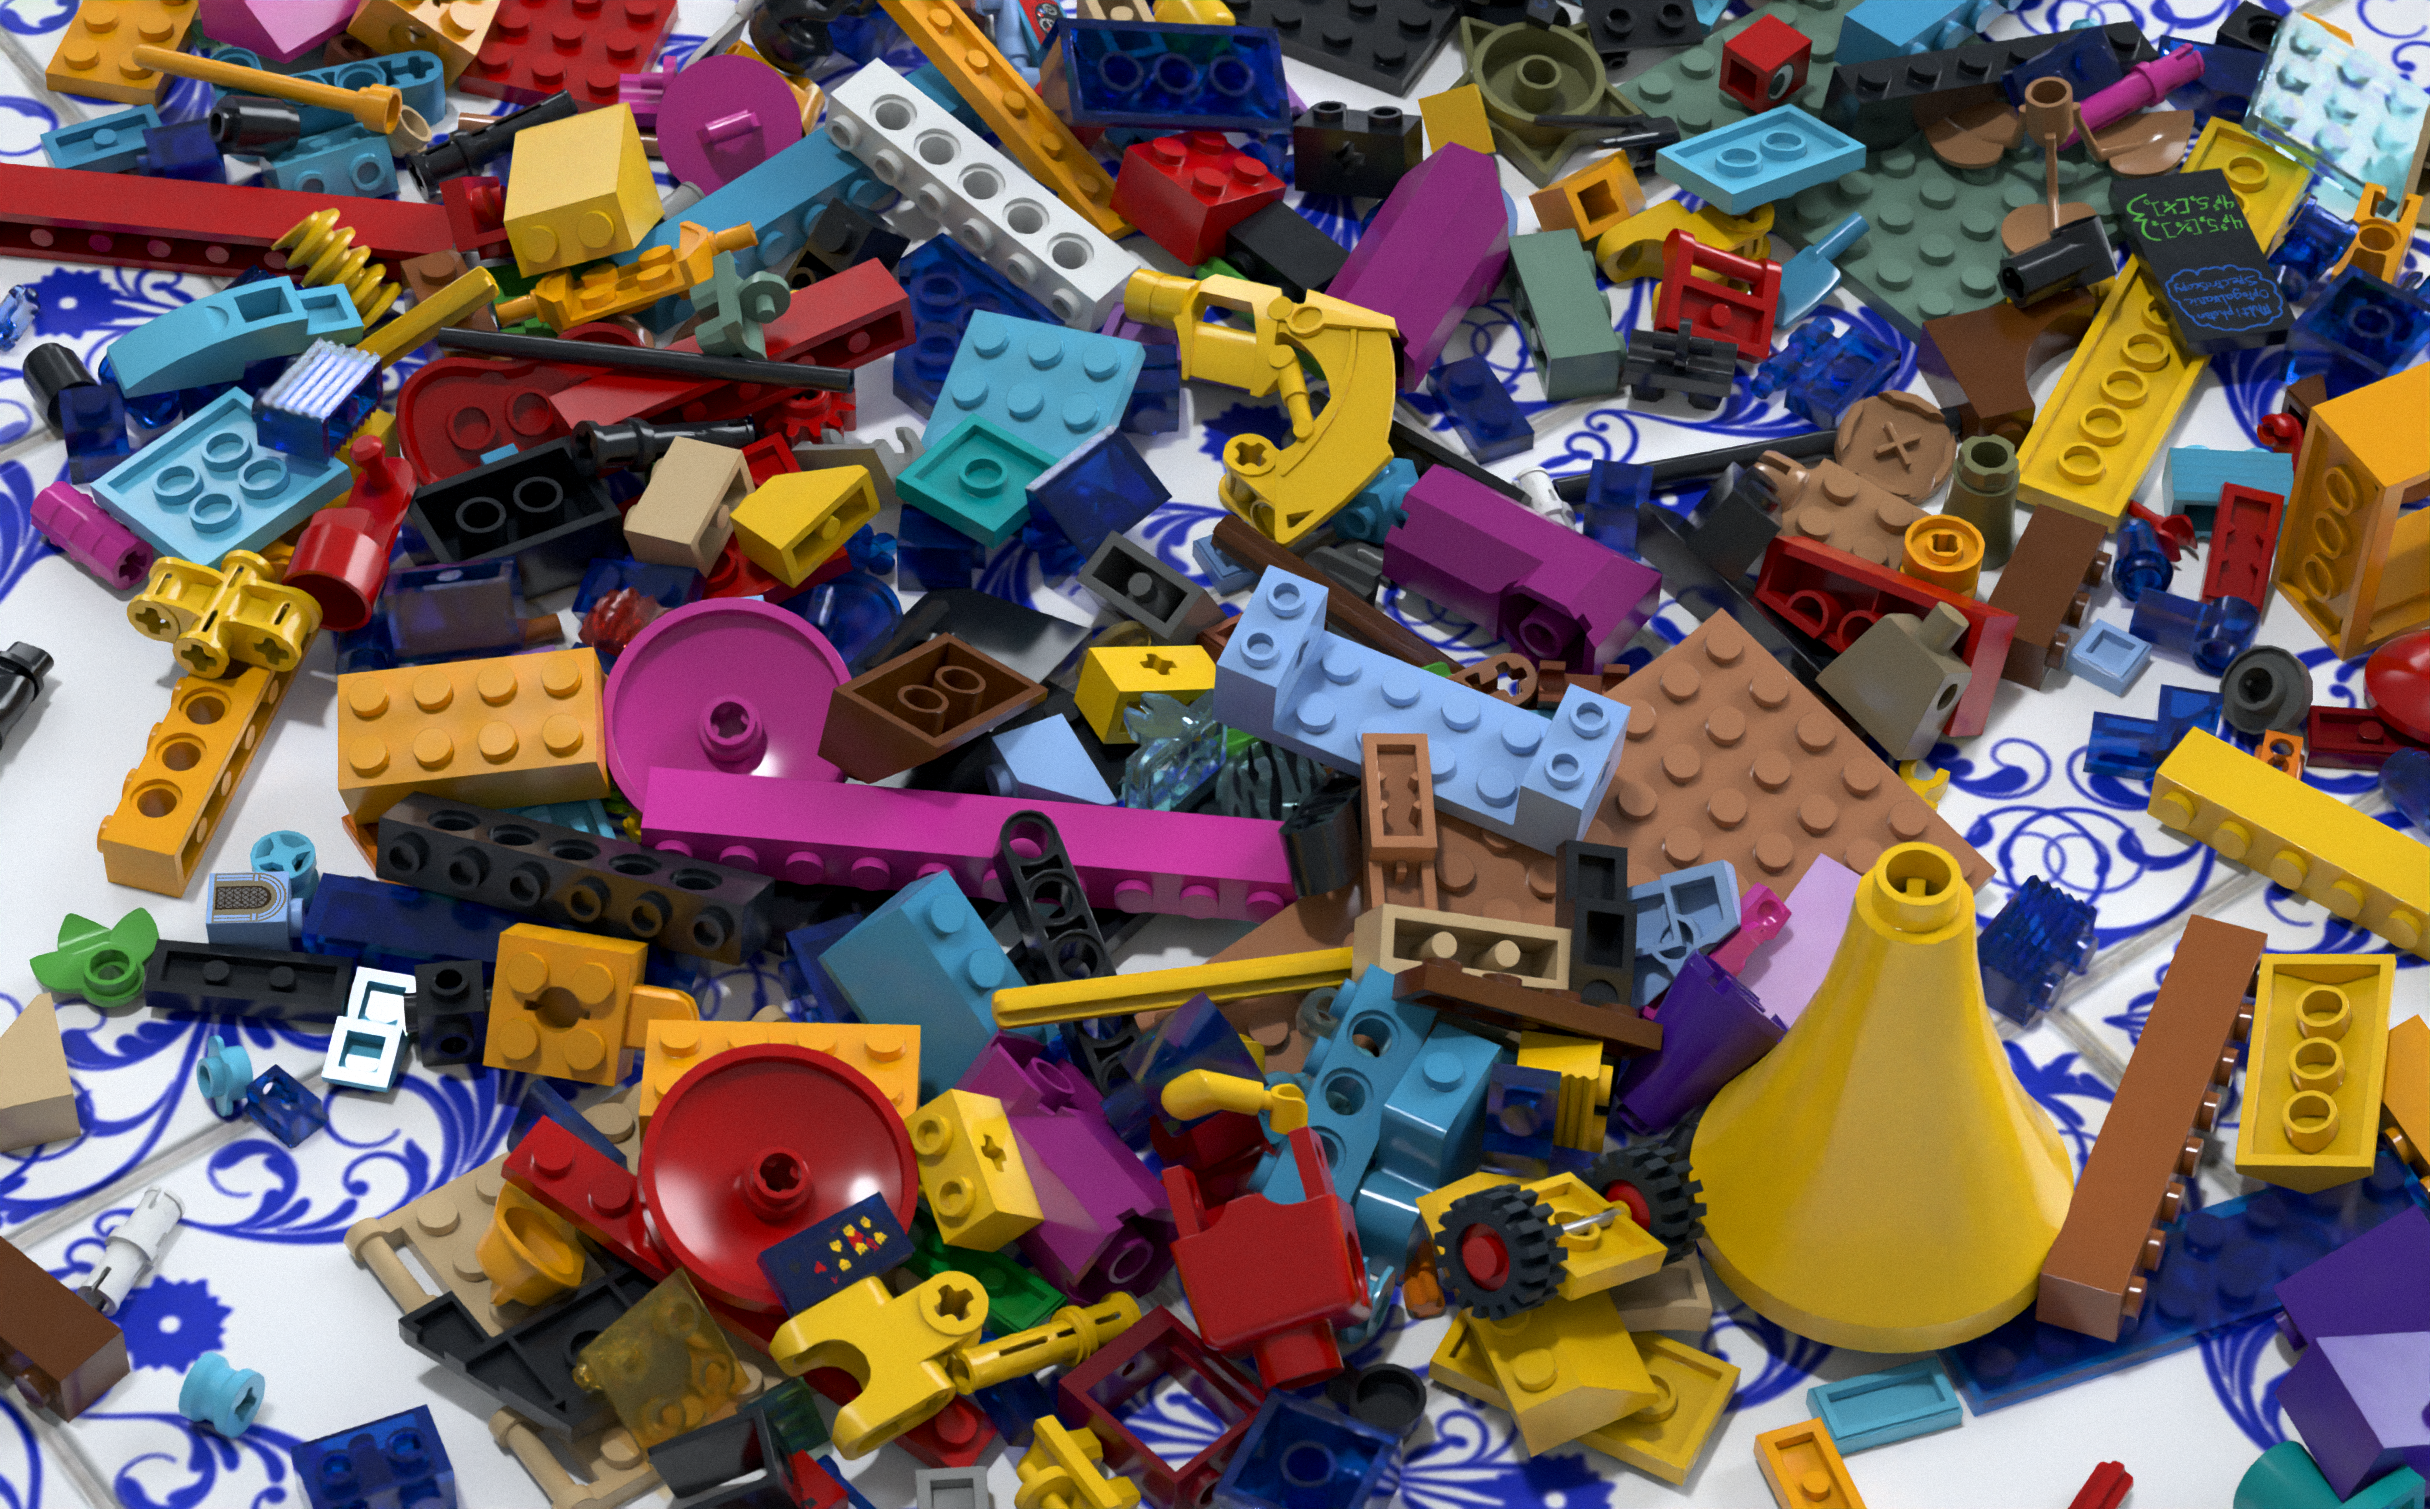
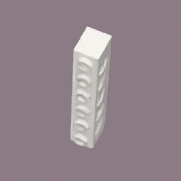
M878 57L830 94L824 132L831 137L839 148L851 152L870 167L882 182L894 186L917 204L924 215L930 219L937 220L959 237L971 252L983 256L1007 276L1014 286L1026 290L1049 308L1060 322L1070 325L1077 330L1094 333L1106 323L1114 303H1124V294L1128 281L1134 272L1141 269L1142 264Z

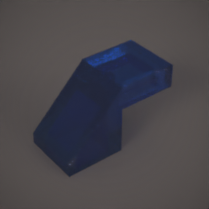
M2161 684L2153 720L2094 711L2085 750L2083 772L2139 781L2152 779L2155 777L2157 769L2193 726L2216 736L2224 702V693Z

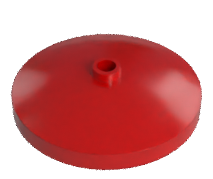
M784 1043L745 1045L718 1053L698 1063L682 1075L662 1097L643 1137L638 1158L637 1189L640 1207L652 1238L662 1254L683 1277L703 1292L734 1307L772 1315L800 1314L857 1281L871 1276L878 1277L893 1260L903 1243L913 1220L918 1199L919 1178L915 1149L910 1134L892 1102L868 1077L851 1065L824 1052L798 1045ZM766 1185L774 1186L778 1188L780 1192L773 1191L769 1189ZM862 1205L866 1206L877 1216L865 1207H861L855 1214V1217L862 1213L867 1219L880 1225L879 1230L881 1233L893 1239L888 1242L889 1245L886 1244L884 1248L882 1247L881 1251H879L880 1254H883L895 1240L893 1235H888V1233L892 1230L897 1234L894 1229L900 1233V1236L884 1255L877 1253L864 1263L865 1270L842 1281L840 1286L817 1293L812 1292L811 1288L788 1293L773 1252L774 1248L797 1242H803L804 1246L815 1244L817 1240L830 1234L829 1229L848 1214L854 1215ZM852 1215L846 1217L830 1230V1232L832 1230L835 1231L834 1228L838 1230L837 1226L840 1227L842 1222L844 1224L847 1222L846 1219H848L850 1225L864 1235L862 1241L866 1247L873 1251V1253L870 1252L868 1254L869 1257L878 1251L873 1243L869 1246L867 1245L866 1238L872 1240L873 1238ZM886 1225L888 1226L889 1231H883L882 1229L885 1228ZM839 1230L830 1236L835 1237V1234H837L841 1245L849 1251L850 1254L847 1255V1258L855 1269L850 1272L851 1274H845L846 1277H844L841 1267L834 1261L839 1276L843 1280L864 1269V1266L843 1232ZM828 1236V1237H826V1238H824V1239H822V1240H823V1241H825V1239H826V1240H829V1239H830V1236ZM802 1243L775 1249L776 1257H778V1250L785 1255L782 1256L779 1252L780 1255L777 1260L789 1292L816 1284ZM826 1243L806 1247L805 1249L817 1285L812 1287L813 1291L839 1285L841 1283L839 1277H837V1284L830 1279L833 1278L835 1280L838 1274ZM827 1243L829 1249L831 1250V1255L833 1256L834 1252L829 1243ZM857 1256L856 1262L850 1261L849 1258ZM865 1256L862 1262L866 1261L869 1257ZM798 1258V1259H796V1260L794 1261V1263H793L792 1261H787V1260H791V1259ZM817 1261L824 1265L827 1270L815 1273ZM801 1263L798 1275L788 1268L789 1264Z

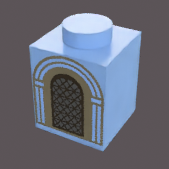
M289 871L209 873L206 913L209 944L293 952L294 937H305L306 911L304 898H293Z

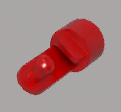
M375 435L361 436L351 445L349 455L357 467L363 468V471L355 481L345 508H327L314 513L309 528L301 533L280 584L298 588L315 598L323 611V619L319 628L337 632L355 631L364 627L370 621L389 572L388 558L417 486V475L411 464L400 457L385 458V446L381 439Z

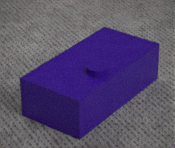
M2430 1331L2314 1338L2274 1394L2340 1501L2345 1503L2405 1464L2426 1480L2425 1497H2430Z

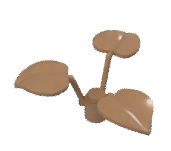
M2042 77L2032 81L2026 87L2025 105L2019 106V112L2010 104L1992 100L1948 115L1923 129L1932 151L1942 161L1963 169H1981L1997 164L2004 154V148L2016 149L2019 147L2026 129L2029 136L2034 139V142L2045 148L2048 206L2043 204L2020 206L2005 217L2001 226L2002 243L2005 249L2013 255L2051 238L2049 232L2059 226L2084 217L2098 215L2089 204L2083 202L2059 205L2056 147L2063 145L2068 140V137L2074 130V126L2094 161L2105 162L2109 160L2110 169L2114 174L2123 178L2139 179L2163 176L2179 165L2184 158L2194 124L2193 109L2128 115L2092 134L2081 116V104L2073 102L2071 85L2058 77Z

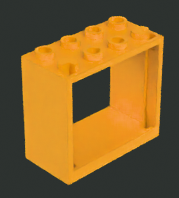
M2430 361L2311 407L2270 582L2342 662L2382 646L2403 634L2430 626V506L2397 519L2405 488L2430 479Z

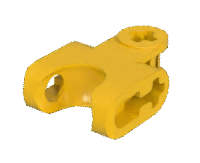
M1670 199L1630 217L1605 231L1597 245L1595 262L1612 281L1617 283L1638 277H1655L1662 280L1665 262L1662 259V248L1667 235L1674 228L1693 233L1695 240L1754 261L1763 257L1770 259L1771 242L1766 233L1771 230L1774 224V206L1771 202H1767L1752 208L1746 214L1731 216L1720 212L1716 206L1710 204L1691 214L1678 200ZM1692 265L1690 274L1692 276L1746 294L1750 290L1748 283ZM1662 281L1656 285L1652 297L1651 320L1654 323Z
M946 1271L934 1275L931 1279L895 1299L892 1298L878 1277H867L846 1287L781 1325L768 1348L769 1353L781 1370L789 1376L797 1377L819 1367H838L849 1372L859 1382L863 1393L840 1409L835 1419L831 1437L832 1443L845 1460L855 1461L925 1422L941 1411L954 1398L957 1388L945 1372L947 1370V1359L955 1350L967 1349L979 1344L982 1336V1326L989 1311L988 1296L984 1287L974 1277L957 1271Z

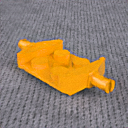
M685 221L679 225V248L672 249L671 245L657 246L639 255L637 262L618 268L611 263L599 265L583 273L581 276L582 280L576 282L573 279L569 266L549 271L536 284V289L530 290V295L527 294L495 304L499 322L504 329L507 326L537 316L540 323L546 321L560 336L576 326L592 323L593 320L614 313L617 315H630L643 311L656 304L660 298L675 293L683 301L690 299L691 287L713 277L712 257L726 250L733 253L751 246H758L752 223L747 221V223L719 231L715 234L714 230L708 231L706 227L691 221Z

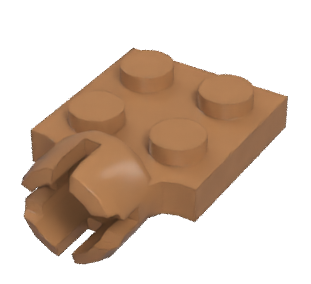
M1766 450L1758 458V460L1766 464L1757 462L1753 465L1768 475L1780 489L1776 495L1781 498L1782 529L1776 536H1805L1899 571L1902 566L1901 559L1906 531L1915 521L1931 515L1826 458L1816 468L1806 469L1802 464L1778 451Z

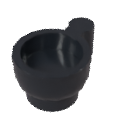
M1342 1358L1344 1372L1325 1381L1326 1397L1333 1402L1349 1406L1350 1418L1360 1438L1368 1446L1382 1451L1395 1450L1404 1446L1410 1440L1412 1434L1419 1428L1427 1406L1426 1387L1420 1377L1409 1368L1394 1363H1378L1360 1371L1354 1368L1348 1360Z

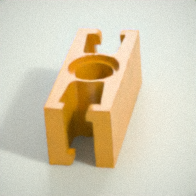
M2366 182L2331 273L2321 317L2336 321L2344 320L2347 312V307L2342 306L2344 295L2347 290H2352L2358 294L2370 296L2362 328L2379 333L2414 238L2424 197L2407 193L2400 222L2394 223L2384 218L2375 217L2379 201H2385L2387 188L2382 185Z

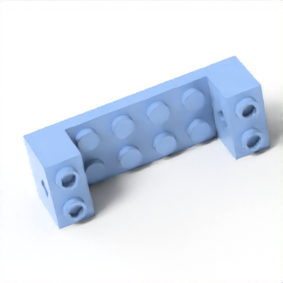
M1268 565L1216 664L1212 720L1361 779L1362 733L1428 734L1434 809L1556 857V847L1566 839L1583 841L1620 763L1631 707L1570 683L1553 720L1547 719L1325 631L1324 624L1329 588Z

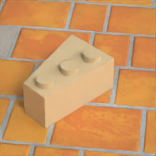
M1383 903L1355 918L1351 980L1356 982L1370 963L1395 975L1401 971L1422 965L1424 958L1440 957L1462 963V972L1480 977L1486 973H1503L1522 979V988L1537 992L1548 988L1568 990L1571 929ZM1437 1012L1432 1023L1436 1026L1439 1021H1443L1519 1053L1521 1033Z

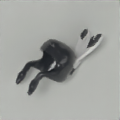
M739 0L734 6L736 12L689 57L680 72L702 59L724 55L727 49L740 39L746 23L749 21L748 33L755 49L765 60L785 73L797 76L807 75L820 69L833 54L834 43L827 29L829 22L836 20L840 15L859 19L865 18L878 4V1L863 0L859 4L856 0Z

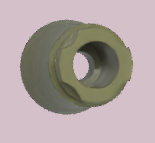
M1995 434L1986 437L1971 436L1963 442L1959 449L1958 457L1952 466L1948 491L1940 514L1956 516L1971 523L1981 533L1985 548L1980 572L1994 570L2005 565L2016 548L2015 510L2020 480L2019 459L2014 454V444L2006 438Z

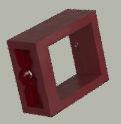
M1159 1304L1058 1381V1422L1067 1431L1088 1427L1102 1444L1104 1455L1102 1462L1118 1476H1128L1141 1493V1496L1155 1509H1205L1217 1499L1224 1485L1245 1468L1253 1470L1263 1464L1276 1445L1278 1404L1220 1354L1209 1349L1198 1335L1162 1304ZM1165 1371L1231 1427L1229 1431L1177 1471L1173 1470L1110 1414Z

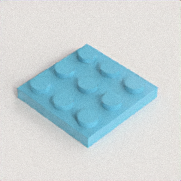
M975 309L927 424L921 443L925 451H928L971 413H975L1071 465L1070 484L1048 503L1085 511L1145 360L1146 353L1141 342Z
M237 386L90 484L96 504L165 556L177 557L184 561L208 566L221 572L223 559L230 551L240 549L257 553L354 486L350 468Z

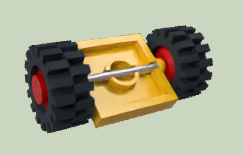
M1649 1141L1642 1144L1640 1142L1597 1156L1590 1162L1593 1167L1584 1169L1579 1179L1571 1172H1567L1524 1186L1511 1183L1465 1195V1197L1456 1199L1449 1204L1451 1210L1443 1212L1438 1221L1446 1230L1435 1233L1434 1245L1444 1247L1445 1254L1434 1257L1437 1269L1447 1267L1450 1274L1448 1278L1441 1282L1447 1292L1455 1289L1460 1291L1454 1302L1462 1310L1473 1307V1317L1478 1319L1490 1317V1321H1497L1545 1305L1544 1302L1554 1299L1556 1295L1563 1296L1571 1301L1659 1272L1661 1267L1684 1259L1683 1256L1692 1254L1698 1247L1693 1240L1703 1237L1706 1226L1696 1222L1695 1219L1707 1215V1204L1696 1203L1694 1194L1704 1191L1700 1179L1693 1182L1688 1181L1686 1176L1694 1168L1687 1159L1674 1163L1678 1154L1677 1150L1670 1146L1660 1148V1142Z

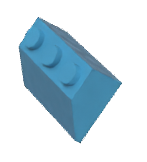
M947 869L906 885L817 958L863 1024L921 1025V1107L953 1088L999 1029L995 1021H993L991 1013L993 993L997 990L1028 986ZM1055 1024L1008 1029V1031L1032 1036L1043 1045L1048 1044L1060 1033Z

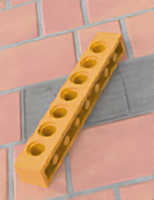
M345 491L316 512L327 508H345L351 492ZM314 513L256 553L266 559L274 568L277 575L276 584H281L301 533L309 528ZM318 627L314 632L306 635L300 646L302 650L301 659L292 670L285 672L274 671L229 656V665L226 671L218 678H201L189 672L187 678L180 677L173 689L171 707L164 721L153 725L147 741L146 754L138 769L132 768L128 772L122 788V799L113 816L106 815L99 827L97 850L99 853H103L108 882L176 898L182 897L321 628Z

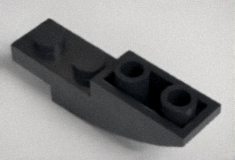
M1566 839L1556 847L1555 927L1571 929L1568 990L1580 994V1003L1598 1008L1603 1004L1630 1006L1636 952L1637 904L1627 903L1628 848ZM1601 1054L1600 1064L1614 1067L1608 1106L1595 1105L1594 1115L1607 1116L1610 1114L1621 1059Z

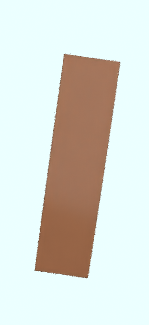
M1362 733L1361 817L1365 913L1383 903L1438 911L1434 859L1438 845L1428 734Z

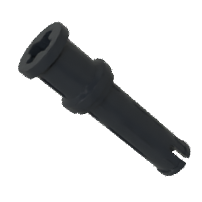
M562 89L546 97L544 100L526 106L480 129L471 132L465 129H456L449 133L448 140L420 153L415 149L405 152V164L416 189L425 200L436 197V190L440 188L439 183L458 177L480 176L484 172L485 165L509 153H513L515 133L517 131L578 115L576 113H579L570 93L566 89Z
M627 417L622 420L621 424L599 425L593 420H581L576 423L572 430L570 451L576 470L583 476H596L602 469L622 467L627 472L639 473L649 468L652 463H656L660 458H664L676 436L739 450L754 443L755 434L752 425L747 424V418L679 422L661 425L649 424L646 420L639 417Z

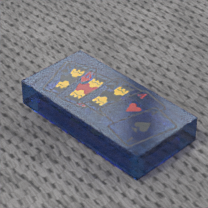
M879 1191L760 1252L756 1263L792 1319L855 1282L867 1277L878 1276L911 1259L916 1249Z

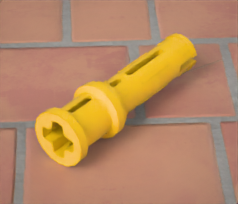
M1121 1291L1108 1293L1100 1299L1098 1304L1083 1309L1079 1306L1069 1305L1057 1310L1047 1324L1012 1333L974 1347L953 1351V1354L949 1355L947 1359L948 1376L960 1394L969 1395L976 1390L1022 1377L1060 1363L1076 1368L1141 1319L1142 1315L1133 1298ZM1115 1314H1119L1120 1318L1116 1319Z

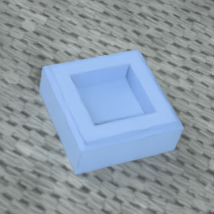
M2098 618L2068 654L2065 670L2120 697L2150 660L2153 645Z

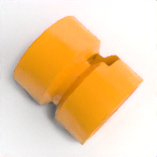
M1944 514L1925 516L1915 521L1906 531L1901 559L1902 566L1899 572L1975 600L1985 548L1983 537L1971 523L1959 517Z

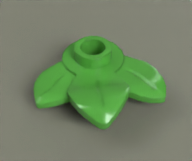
M142 907L125 915L112 930L77 914L69 913L65 916L58 934V951L31 958L29 960L30 967L39 983L52 991L82 994L88 1002L101 1007L121 1006L137 998L143 991L146 981L144 967L152 959L157 939H160L157 925L152 916Z

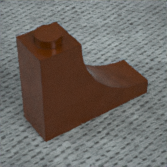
M2087 286L2058 292L2027 307L2016 308L2014 303L2011 302L1923 322L1916 366L1940 407L1955 406L1958 409L1962 422V431L1958 437L1962 444L1971 436L1986 437L1995 434L2006 438L2014 444V452H2018L2032 428L2036 409L2030 396L2027 382L2050 359L2068 350L2077 348L2092 324L2096 300Z

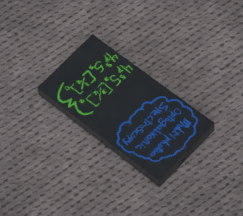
M2221 168L2110 182L2107 198L2184 358L2297 342L2300 326Z

